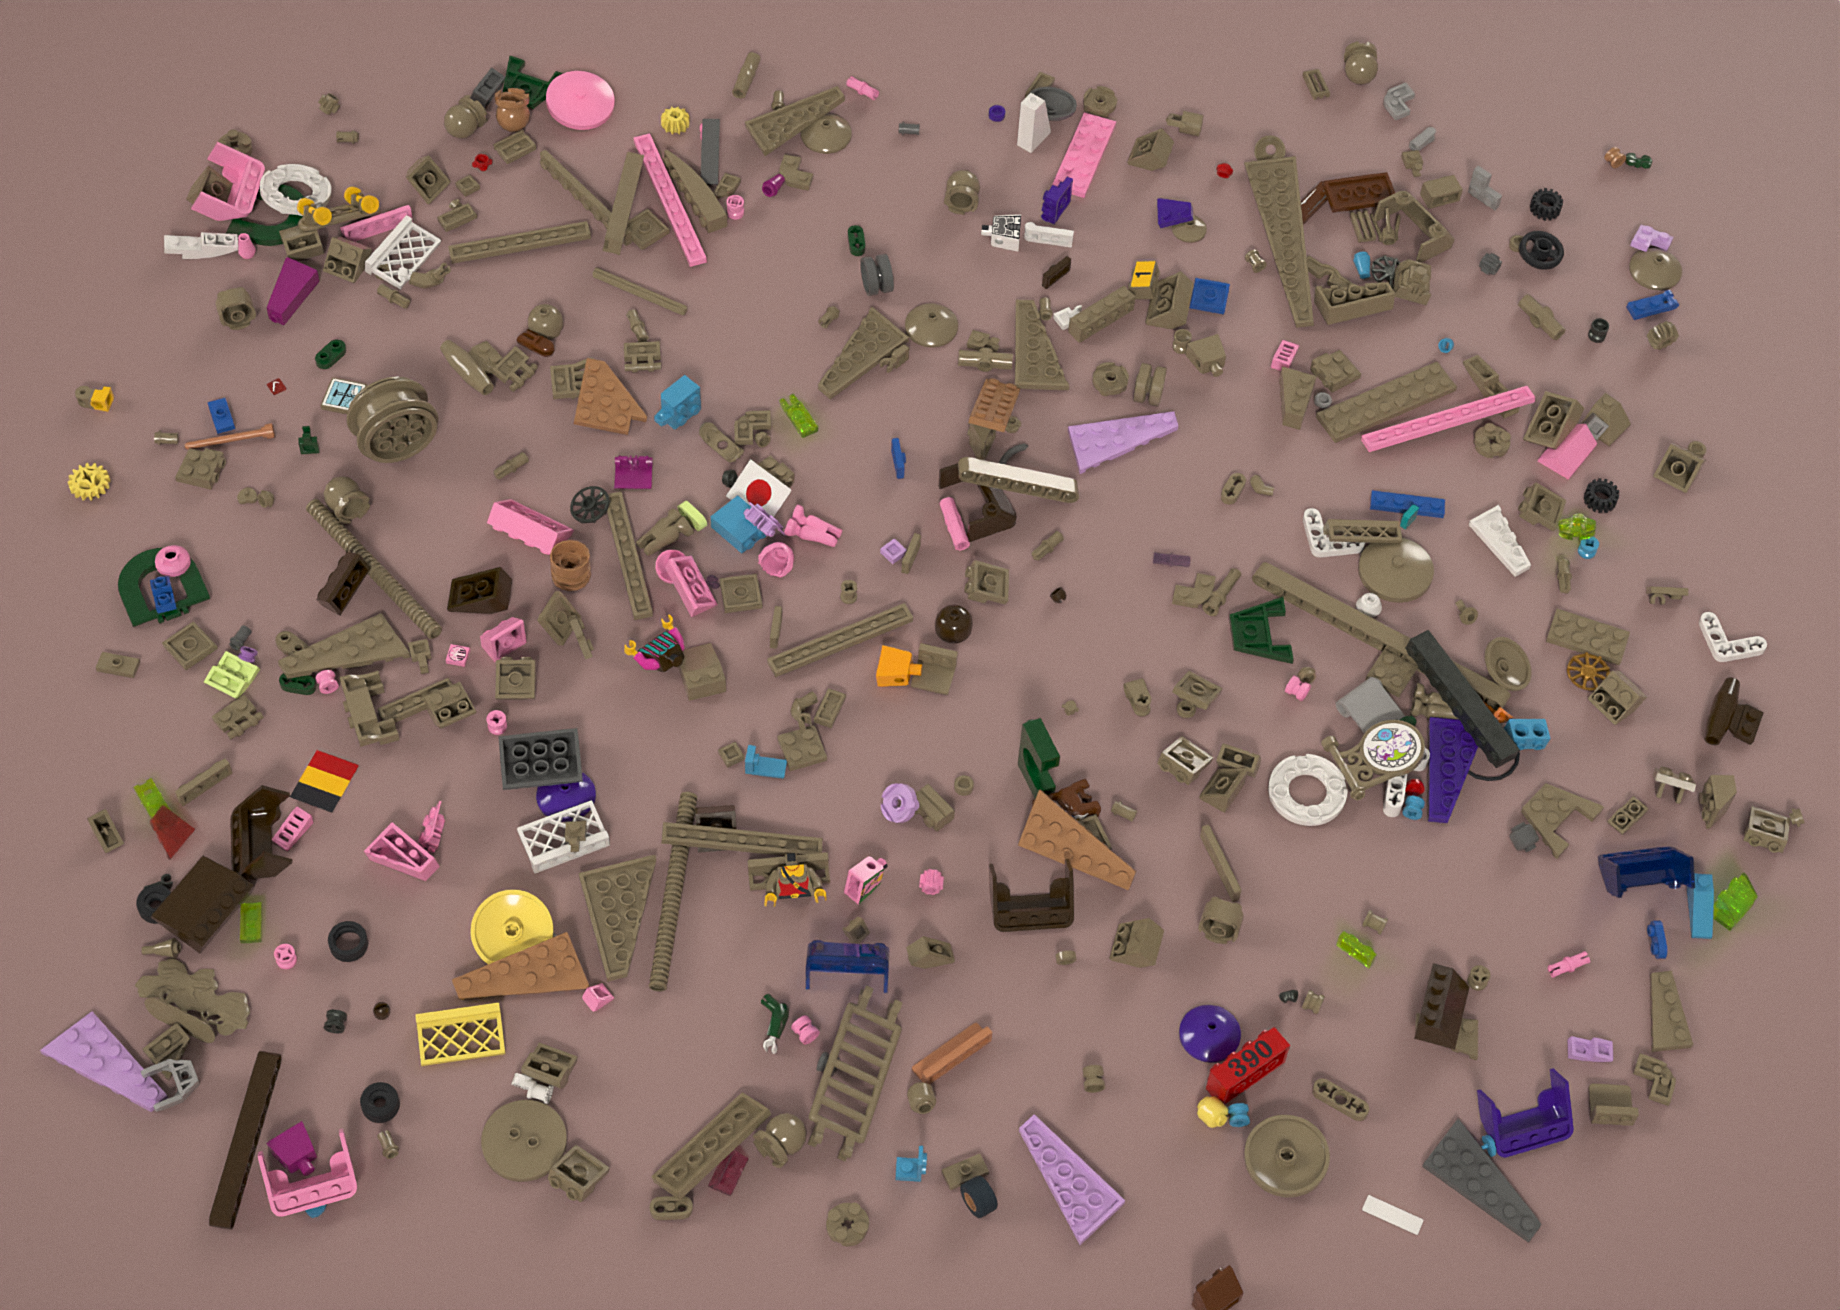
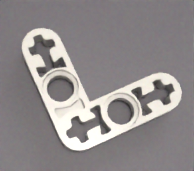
M1314 508L1305 511L1303 524L1311 553L1314 556L1330 557L1357 554L1363 551L1365 542H1356L1354 544L1353 542L1329 541V537L1327 538L1323 533L1324 526L1320 512ZM1309 516H1312V518H1315V519H1314V524H1312V519H1311V517H1309ZM1318 530L1321 534L1315 536L1311 531ZM1319 541H1320V543H1319L1320 548L1323 549V550H1320L1319 547H1317V544H1318ZM1339 543L1343 548L1336 549L1333 544Z
M1705 612L1699 620V626L1712 656L1719 662L1759 656L1764 653L1767 647L1766 640L1759 636L1728 641L1714 613ZM1717 634L1720 640H1714L1710 635ZM1740 646L1745 652H1738L1735 647Z

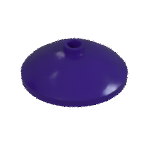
M582 772L583 782L539 786L536 791L539 809L548 817L591 800L594 804L596 790L592 780ZM591 809L582 810L580 816L584 817ZM566 816L563 817L561 822H571L574 818Z
M1201 1005L1191 1009L1183 1017L1179 1028V1038L1183 1048L1192 1057L1203 1062L1216 1063L1226 1060L1228 1055L1236 1052L1241 1040V1030L1236 1018L1226 1009L1215 1005ZM1212 1025L1215 1029H1210L1208 1026Z

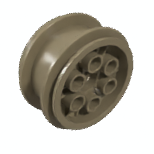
M396 376L380 379L363 388L351 401L346 421L350 432L357 437V446L364 456L381 463H394L418 454L429 445L437 431L438 413L428 403L427 392L420 383L406 377Z

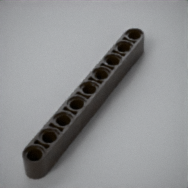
M259 1051L211 1209L209 1226L231 1230L234 1227L280 1070L282 1056L279 1053Z

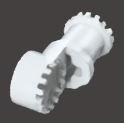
M515 1073L511 1084L528 1090V1099L536 1098L544 1101L545 1104L549 1103L552 1097L550 1095L553 1094L554 1088L551 1085L547 1087L537 1084V1081L518 1073Z

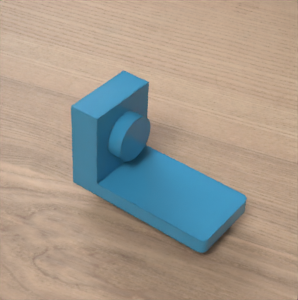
M748 745L745 759V774L782 779L785 777L787 760L760 757L759 754H756V746Z
M919 1146L918 1158L897 1157L895 1180L921 1182V1175L926 1174L927 1153H923V1146Z

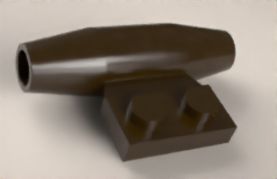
M1726 678L1715 695L1707 718L1704 738L1705 742L1710 745H1719L1727 730L1733 734V737L1749 745L1755 740L1764 712L1748 704H1738L1740 682L1736 678Z

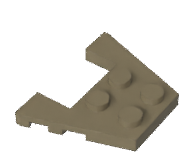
M1546 783L1523 806L1521 812L1535 831L1537 830L1542 836L1544 844L1548 845L1553 851V856L1558 859L1568 848L1569 844L1554 833L1557 828L1575 810L1593 822L1603 811L1604 807Z

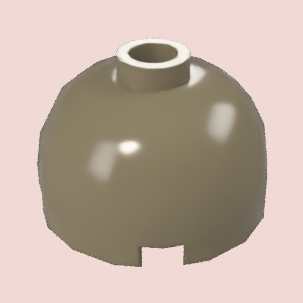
M541 304L534 307L529 313L527 320L528 329L548 340L560 335L564 324L562 315L556 307L550 304Z

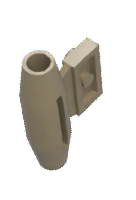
M451 340L443 342L440 350L450 366L468 385L482 395L490 394L494 385L486 373L493 374L491 372L492 369L503 357L487 341L473 346L469 352Z

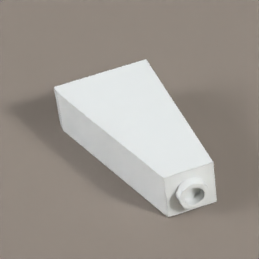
M1030 93L1021 102L1017 145L1032 153L1051 133L1045 100Z

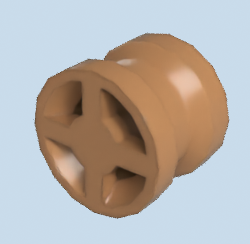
M1613 147L1605 154L1604 159L1610 162L1612 168L1615 169L1625 162L1626 156L1620 153L1618 147Z

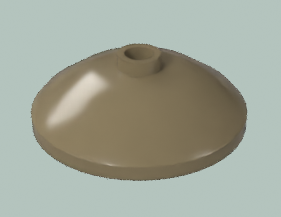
M831 113L825 114L801 131V139L805 146L812 151L823 154L835 153L844 149L849 144L852 136L849 123L844 118Z
M1648 248L1647 252L1642 250L1636 252L1629 264V270L1634 280L1643 287L1652 290L1670 289L1680 281L1682 276V267L1678 259L1668 251L1659 248Z
M933 303L923 304L915 307L908 313L905 320V330L908 337L918 345L940 347L948 344L955 338L958 332V320L955 314L945 306Z
M1497 637L1488 643L1485 649V664L1492 679L1509 691H1520L1525 688L1531 680V665L1523 649L1516 642L1506 637Z

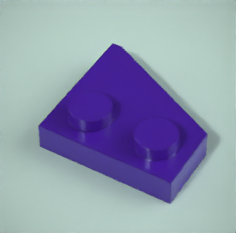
M1157 199L1158 225L1160 228L1194 220L1193 206L1190 202Z

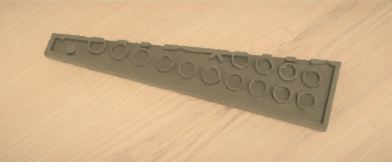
M1296 156L1244 162L1296 328L1314 326Z

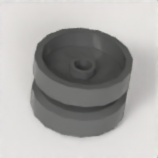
M887 254L876 255L875 261L870 256L861 258V277L867 296L878 295L879 288L883 293L893 292L894 278Z

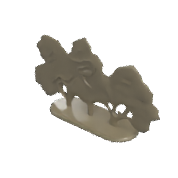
M170 958L167 961L158 963L157 971L159 975L142 976L135 984V987L138 988L139 997L147 998L144 1004L153 1017L170 1026L177 1023L186 1034L206 1043L214 1042L215 1033L209 1025H216L217 1031L224 1036L231 1035L236 1029L247 1028L248 1021L246 1018L250 1014V1007L247 1005L248 999L246 994L230 992L217 996L214 992L218 988L217 981L213 979L215 977L214 969H199L193 975H188L186 966L177 959ZM165 993L168 994V996L166 997V999L163 998V995H164ZM172 1002L176 1003V1005L178 1006V1008H176V1007L170 1005V1003H172ZM196 1010L200 1013L202 1020L186 1012ZM204 1012L208 1014L206 1017L203 1016ZM217 1014L220 1016V1018L213 1021L212 1019H209V1021H207V1019L212 1015ZM218 1021H223L221 1025L217 1024Z

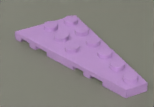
M1174 411L1068 426V434L1080 474L1086 472L1088 468L1099 466L1100 463L1106 460H1113L1135 450V447L1141 444L1144 446L1152 439L1161 438L1178 430Z
M90 1012L40 1050L43 1055L49 1056L58 1063L74 1069L75 1072L101 1086H106L114 1093L123 1095L130 1099L131 1102L150 1112L155 1110L153 1105L169 1099L166 1093L150 1076L143 1078L140 1071L144 1069L93 1012Z
M1033 1115L1019 1128V1132L1079 1245H1081L1125 1204V1200L1037 1116Z

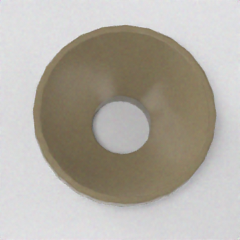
M1267 135L1256 143L1254 153L1257 161L1284 158L1286 149L1279 137ZM1268 145L1275 146L1276 152L1270 155L1266 152Z

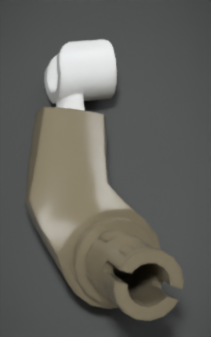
M442 263L439 268L432 269L425 274L412 272L411 275H408V269L401 267L399 268L398 279L402 282L409 280V284L423 289L431 288L443 283L444 277L451 272V268L448 265L444 269L447 264Z

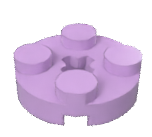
M891 784L882 794L884 799L883 804H881V811L884 817L891 822H907L919 808V801L915 791L907 784ZM898 799L901 800L900 807H897Z

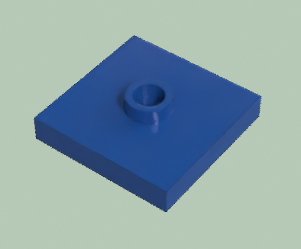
M1195 278L1190 309L1224 314L1230 284Z

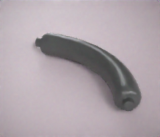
M1023 443L1010 448L1001 457L999 463L1006 465L1013 455L1025 451L1028 445Z

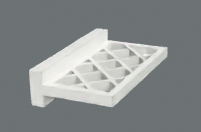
M406 215L365 261V272L370 275L374 273L401 290L409 280L398 282L393 279V275H398L399 270L392 271L391 265L400 264L404 268L403 264L413 263L414 267L408 269V275H411L441 244V240L414 224L412 218ZM415 230L420 236L410 237L409 233ZM424 240H431L434 244L432 246H425ZM421 241L422 247L412 248L411 242ZM400 243H409V248L400 249ZM423 251V257L414 258L413 252ZM411 252L412 258L402 259L401 253ZM391 254H398L399 260H389V256ZM388 264L390 271L382 272L378 268L380 265Z
M592 800L517 828L535 874L610 846L608 833L602 825ZM591 809L592 814L589 819L580 816L582 810ZM563 817H573V821H577V819L586 821L587 830L590 824L597 826L600 832L596 834L586 832V841H580L579 852H571L569 842H566L564 837L555 834L558 827L565 828L566 824L561 823ZM551 823L555 825L552 833L542 830L544 824ZM533 830L536 834L532 840L526 838L523 832ZM540 833L549 836L546 845L536 841ZM553 838L562 841L560 847L553 848L549 846ZM533 846L543 848L542 854L533 857L531 852Z

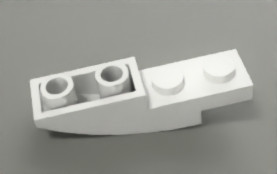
M201 232V237L164 235V253L182 254V259L211 258L238 250L237 234Z

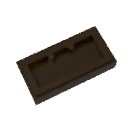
M1066 256L1056 265H1052L1043 274L1042 286L1045 289H1048L1070 271L1071 258Z

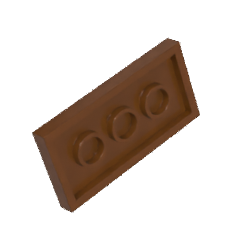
M1387 172L1326 180L1322 184L1333 213L1377 207L1380 200L1395 194Z

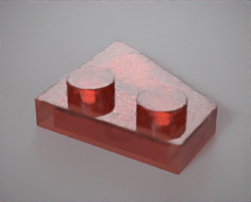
M164 805L161 806L149 821L152 829L157 834L160 844L163 845L169 860L172 859L195 831L192 826Z

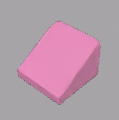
M601 983L588 987L582 999L594 1012L612 1001L614 997Z

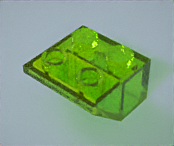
M1744 872L1739 878L1735 876L1731 880L1727 890L1723 889L1717 897L1718 900L1713 906V919L1729 931L1749 911L1758 897L1747 874Z

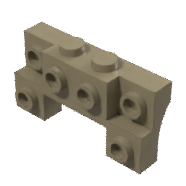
M379 671L363 675L339 677L346 701H343L345 712L350 713V717H347L350 729H355L360 747L376 742L384 745L400 740L394 718L378 722L371 701V696L385 693Z

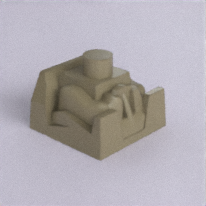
M1410 259L1401 262L1395 269V297L1427 305L1431 297V293H1429L1431 265Z

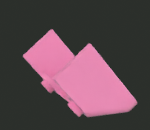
M217 142L207 160L223 166V177L233 183L228 201L226 203L204 192H200L191 209L216 221L247 217L253 209L265 167L259 160Z
M339 1129L343 1151L337 1152L331 1157L330 1168L332 1172L289 1183L287 1174L282 1170L268 1171L263 1151L258 1152L257 1157L270 1207L275 1215L280 1217L347 1199L356 1193V1178L343 1129Z

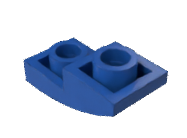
M169 576L150 580L157 613L177 609Z

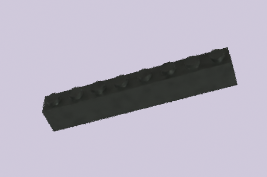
M1426 630L1411 638L1405 647L1408 655L1414 659L1419 670L1426 675L1430 684L1439 692L1442 700L1448 704L1453 715L1463 724L1465 731L1472 736L1476 745L1482 749L1488 761L1495 768H1498L1513 760L1520 749L1431 632Z

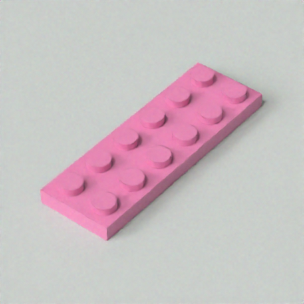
M1084 112L1052 185L1058 187L1059 183L1063 182L1068 176L1073 179L1072 195L1085 198L1116 127V121Z

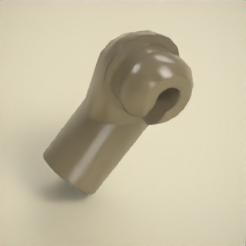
M1254 475L1251 478L1250 483L1256 493L1268 496L1273 495L1274 487L1265 486L1259 475Z

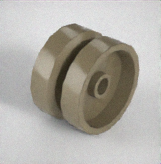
M1142 363L1135 382L1133 401L1143 403L1147 393H1149V405L1158 407L1167 368L1158 366L1154 371V375L1151 376V364Z

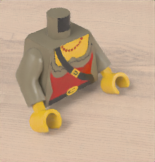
M797 853L785 854L786 866L777 867V870L772 871L766 883L765 906H767V901H773V907H775L777 899L814 896L815 902L818 903V897L823 896L825 901L827 900L826 892L823 890L819 876L811 867H807L806 864L798 865Z

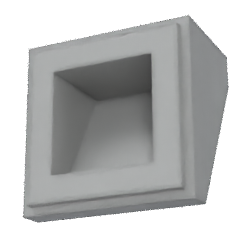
M1591 413L1583 423L1588 426L1596 440L1609 427L1595 413Z

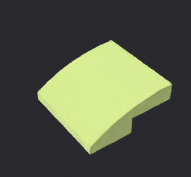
M226 651L217 667L213 665L204 683L238 699L255 679L260 668Z

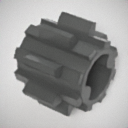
M1486 253L1479 264V267L1482 268L1481 271L1487 275H1495L1502 264V261L1499 260L1500 257L1494 253Z

